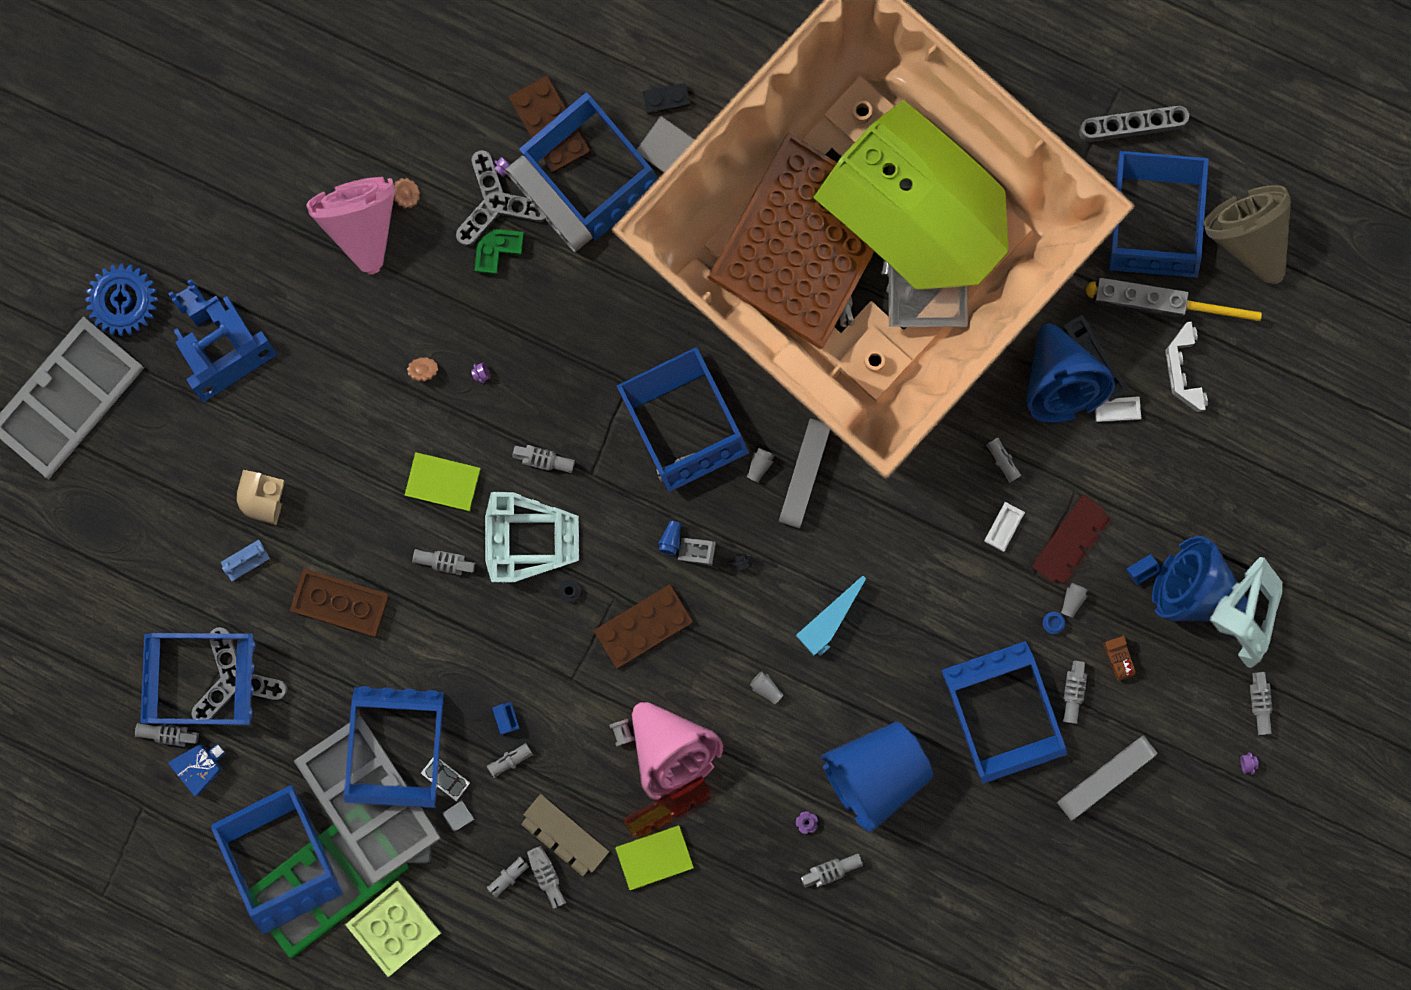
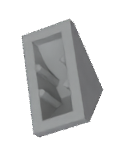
M682 538L678 560L712 566L716 542Z

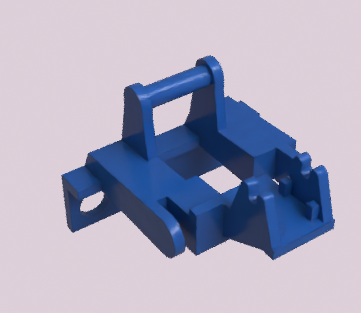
M190 279L187 281L190 285L188 288L176 295L170 292L169 296L182 314L188 313L196 326L211 318L218 327L217 330L200 341L193 332L184 337L178 328L174 329L179 339L175 343L194 372V375L186 380L201 401L205 402L278 354L262 331L252 336L228 296L223 298L226 306L229 308L226 311L216 296L206 301L196 284ZM226 335L236 349L212 363L204 348ZM269 350L265 356L258 357L261 351ZM213 386L209 392L202 393L205 387Z

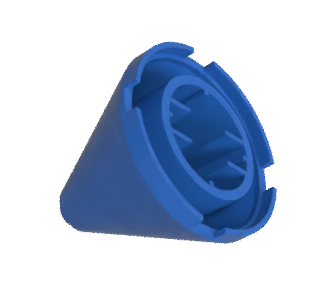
M1052 324L1043 325L1037 332L1026 396V404L1032 417L1043 422H1063L1075 419L1074 413L1087 409V412L1090 413L1105 403L1115 388L1111 371L1058 326Z
M1194 536L1179 545L1182 550L1175 557L1171 554L1167 557L1160 568L1161 571L1158 572L1153 586L1152 602L1157 604L1155 612L1169 621L1212 622L1210 619L1219 602L1225 596L1229 597L1233 592L1232 587L1238 583L1216 544L1203 536ZM1245 594L1234 606V608L1244 614L1248 604Z

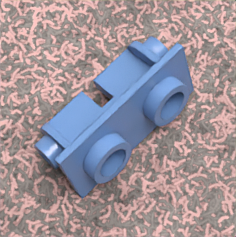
M257 540L220 563L225 574L229 576L231 581H234L266 562L270 557L260 540Z

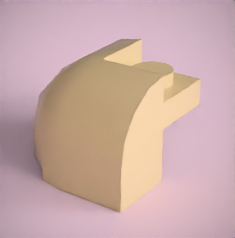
M243 470L237 490L239 509L246 516L254 520L277 525L282 506L280 499L285 480Z

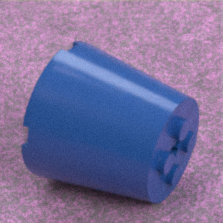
M899 722L891 723L821 755V760L826 762L823 765L824 772L836 795L847 811L853 810L857 815L855 821L867 832L875 830L933 779L930 762L922 751L917 738L913 734L911 735Z

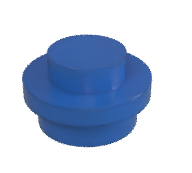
M1050 612L1043 618V627L1050 634H1058L1065 627V619L1058 612Z

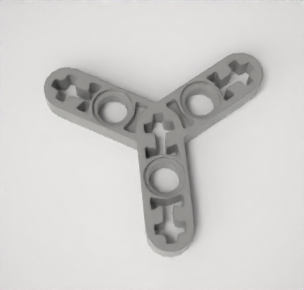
M477 151L473 155L472 164L484 200L458 228L456 237L460 244L470 246L475 243L500 214L536 222L546 220L541 214L540 217H537L534 211H529V215H525L528 210L527 203H531L528 198L503 193L489 153ZM478 157L488 158L485 165L487 170L492 168V171H486L479 175V172H483L480 164H476L479 161ZM487 176L495 179V184L491 188L483 185V179ZM498 197L500 202L506 203V199H510L507 204L508 211H504V205H497L496 208H493L490 201ZM515 201H520L524 204L523 210L519 213H515L511 209ZM531 203L530 208L536 209L535 206ZM479 213H484L487 216V222L483 225H478L475 222V217ZM472 222L479 231L476 232L473 229L470 233L472 238L470 240L464 239L463 241L461 233L463 231L468 232L471 229V226L468 224Z
M221 627L215 628L210 632V634H217L219 631L221 634H230L228 630ZM210 640L221 678L193 707L191 713L193 719H199L197 717L199 715L197 711L199 708L205 709L208 704L204 703L206 700L216 708L214 711L212 708H209L206 711L207 718L201 717L200 719H212L235 694V686L233 687L232 684L227 682L230 679L229 672L224 673L223 669L236 667V651L232 640H223L224 646L229 644L230 648L222 649L219 652L217 648H222L220 642ZM228 652L232 655L233 660L231 664L223 665L220 658L223 653ZM232 670L234 677H236V670ZM254 674L251 675V680L258 679L261 683L260 689L253 692V695L273 700H280L286 696L287 686L283 681ZM265 680L269 681L267 686L275 687L278 683L282 693L274 696L273 691L266 690V695L262 694L265 689ZM216 690H220L224 695V699L220 703H215L212 700V694Z

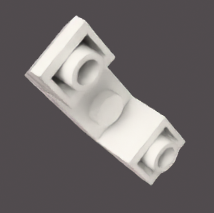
M1187 322L1165 350L1171 389L1174 396L1193 410L1203 412L1205 406H1208L1207 394L1202 392V388L1184 390V387L1187 386L1185 373H1181L1180 365H1183V356L1181 351L1178 352V348L1192 347L1195 344L1194 340H1197L1196 327H1192V322Z

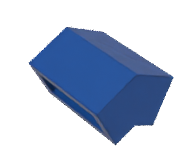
M1151 554L1125 569L1136 585L1161 571L1157 561Z
M511 702L493 707L501 735L520 729Z

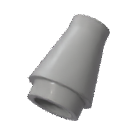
M758 448L757 452L753 454L747 477L759 482L773 464L775 455Z
M1071 583L1070 587H1067L1061 613L1073 618L1087 598L1086 593L1088 589Z
M760 672L750 683V686L753 688L752 691L770 700L773 704H776L783 696L769 675Z

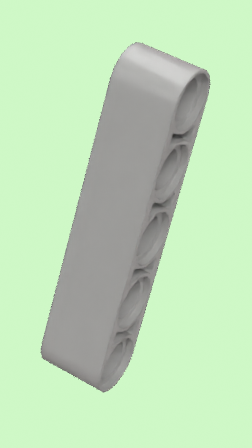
M1174 106L1089 118L1081 125L1079 135L1086 142L1179 130L1187 123L1189 113L1185 107ZM1175 113L1180 114L1183 117V122H1175L1172 115ZM1153 116L1158 117L1161 120V125H1153L1150 118ZM1129 120H1137L1139 128H1131L1128 123ZM1107 123H1115L1118 128L1117 131H1109ZM1085 126H1093L1096 133L1093 135L1087 134Z
M522 155L505 169L511 180L574 252H577L593 239L587 228L527 158Z
M812 418L809 420L780 515V523L799 529L801 527L830 431V427L824 422Z
M1144 735L1062 797L1057 802L1070 820L1075 819L1157 755V751Z

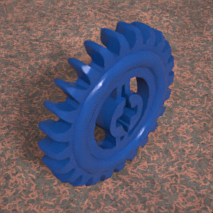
M122 263L119 265L118 270L114 265H111L110 272L103 268V276L95 274L98 281H90L93 289L86 290L87 293L91 294L90 297L85 298L86 302L91 303L86 307V310L93 311L89 318H97L95 326L103 323V332H106L110 327L111 335H114L116 330H118L120 336H123L124 330L129 335H132L133 327L140 332L139 324L148 326L145 318H154L149 311L157 310L155 306L151 305L153 302L159 301L156 297L151 296L157 293L156 289H150L154 282L151 280L146 281L149 277L147 273L140 276V268L133 272L132 265H129L126 270ZM126 284L131 286L137 295L136 306L128 314H126V311L132 308L134 299L126 291ZM115 285H117V290L111 294L110 300L111 304L117 308V315L108 310L105 301L108 291ZM122 296H124L127 300L123 301L121 305L118 300H121Z

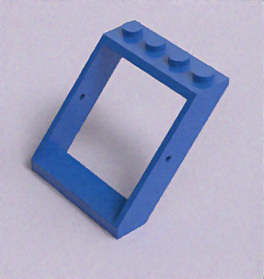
M587 92L519 149L522 155L527 158L587 228L595 241L626 216L659 180L649 164ZM597 113L641 165L643 170L584 219L537 162Z
M1119 151L1115 189L1120 194L1122 178L1199 185L1194 254L1117 248L1118 223L1111 230L1109 270L1198 278L1202 255L1208 158Z
M697 347L617 385L668 492L749 453ZM705 375L734 435L662 469L633 409Z
M144 634L141 724L249 725L252 718L250 698L253 695V686L251 684V675L254 672L252 653L255 649L253 634ZM160 639L237 640L234 720L157 719Z
M1026 641L941 670L982 784L1067 755L1066 747L1035 659ZM1029 665L1054 736L979 761L955 691Z
M367 686L354 687L344 788L345 803L435 807L444 692L435 690L416 691L414 689L393 690L388 687L382 689H374ZM358 706L437 711L431 788L351 783Z
M292 785L211 825L214 836L249 915L262 934L343 895L342 888L304 804ZM297 809L325 873L256 907L228 842Z

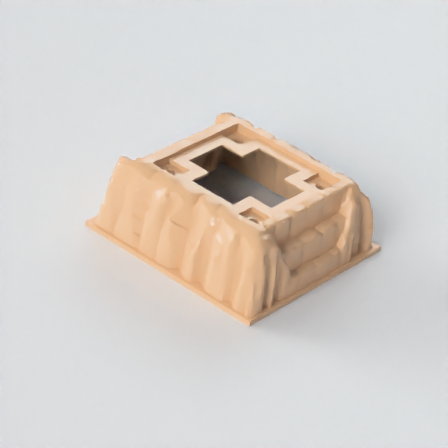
M825 0L617 224L613 232L886 478L1134 205L905 1ZM904 99L973 158L1006 192L1009 253L980 285L968 286V327L965 328L907 327L903 330L901 327H889V317L870 301L854 319L855 323L852 326L848 325L842 333L834 327L824 347L819 349L756 310L749 303L742 301L707 279L788 132L824 155L832 148L842 157L870 125ZM859 107H864L868 110V114L862 117L856 113V110ZM958 287L942 288L916 318H958ZM871 356H878L881 364L876 367L872 366L868 359Z

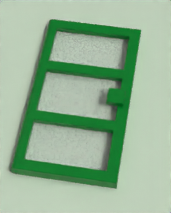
M359 804L342 817V820L352 834L373 820V818L364 806ZM333 824L320 834L318 838L342 888L343 895L271 930L270 933L290 959L294 958L410 868L408 863H405L378 883L373 884L337 827ZM380 827L357 842L375 871L400 855ZM312 843L307 844L249 889L256 907L325 873Z

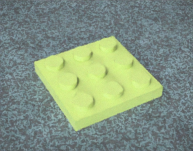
M399 881L394 883L345 924L388 977L441 933Z

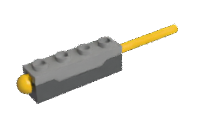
M1099 278L1097 284L1096 281L1090 282L1086 287V294L1090 298L1094 297V304L1180 318L1185 314L1186 309L1260 321L1262 312L1187 300L1188 292L1105 278Z

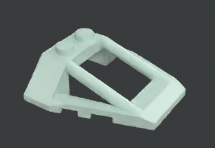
M491 492L485 516V560L491 582H516L579 561V517L561 509L544 505L539 501L522 497L517 493ZM514 505L546 514H514ZM555 522V555H509V523ZM514 564H542L514 571Z
M1259 557L1245 573L1246 578L1240 584L1236 583L1232 587L1233 592L1229 597L1225 596L1219 602L1210 619L1219 632L1234 635L1243 646L1238 656L1249 668L1260 662L1268 649L1276 611L1282 595V581L1266 559ZM1251 585L1246 613L1244 614L1234 608V606ZM1259 589L1269 600L1266 621L1263 620L1261 627L1262 631L1253 620Z

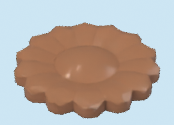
M401 178L399 181H396L394 201L399 206H403V208H412L417 205V201L420 199V192L414 181H410L408 178Z
M420 357L409 363L407 371L413 380L427 381L436 376L438 367L433 359Z

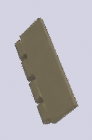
M541 794L523 814L526 819L521 825L532 834L540 828L542 831L536 838L549 849L555 843L559 844L554 853L566 863L574 857L576 861L571 867L582 876L588 870L593 872L609 853L605 847Z

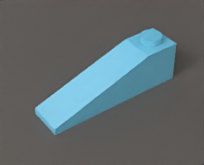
M864 576L857 580L796 635L813 656L816 653L821 656L830 648L828 643L831 641L865 582L866 578Z

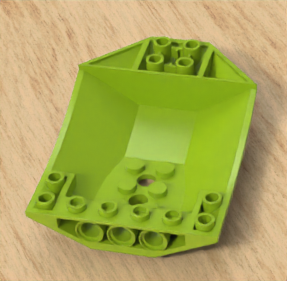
M904 99L870 125L840 158L813 197L883 258L915 290L980 285L1009 253L1005 190L973 158ZM886 166H894L896 171L893 175L887 176L883 173ZM905 179L911 180L913 183L912 188L908 191H903L900 188V183Z

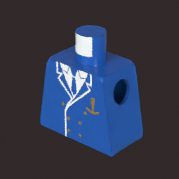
M218 743L210 750H207L204 745H198L171 760L168 764L194 796H199L222 771L217 761L226 752Z

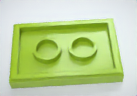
M415 452L405 496L470 511L481 468Z
M679 825L615 847L630 890L694 868Z

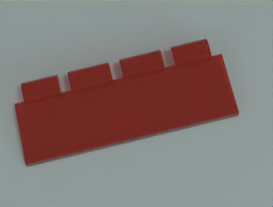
M1082 495L1031 567L1050 581L1054 582L1056 579L1064 584L1072 572L1065 565L1068 563L1075 568L1085 554L1078 547L1081 545L1089 549L1098 536L1091 529L1094 527L1101 531L1110 518L1103 514L1105 509L1085 495Z
M701 775L625 817L623 821L631 835L637 834L640 839L653 832L652 825H655L658 829L673 821L670 815L675 814L676 818L692 810L690 804L694 803L698 807L709 801L708 794L711 791Z

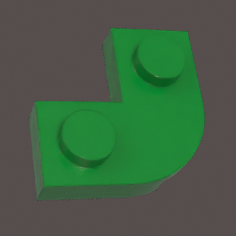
M498 229L485 235L477 246L474 271L497 275L500 253L522 255L524 232Z

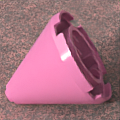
M383 177L366 178L336 186V191L328 195L322 192L307 203L309 215L362 272H367V274L379 272L380 267L384 263L395 187L391 178L388 179L389 183H385Z
M641 702L634 707L632 721L642 787L650 798L662 800L660 795L669 794L671 798L680 795L695 786L714 768L711 763L715 756L720 758L723 751L722 741L714 732L649 702Z

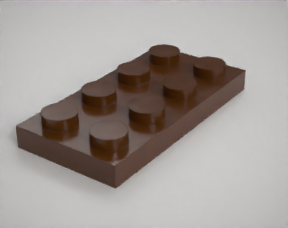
M547 75L509 96L512 105L531 138L566 110ZM576 129L544 156L543 159L553 174L589 154L590 150L578 129Z
M303 568L290 611L376 637L389 594Z
M669 584L593 631L616 669L692 624L693 621Z

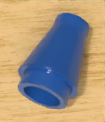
M669 521L658 543L660 552L672 556L676 555L680 548L682 524Z

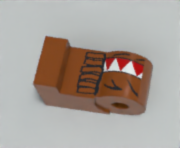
M1124 636L1103 643L1109 663L1118 681L1136 675Z

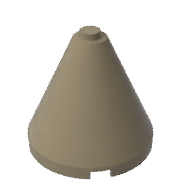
M1270 185L1249 190L1250 196L1238 201L1236 196L1230 198L1212 210L1205 218L1203 224L1207 235L1264 282L1277 284L1283 280L1286 274L1291 198L1285 187Z

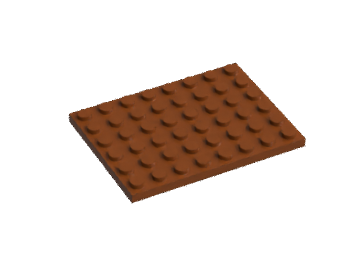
M788 132L707 279L742 301L749 303L756 310L815 347L822 349L869 263L874 250L813 198L837 162Z

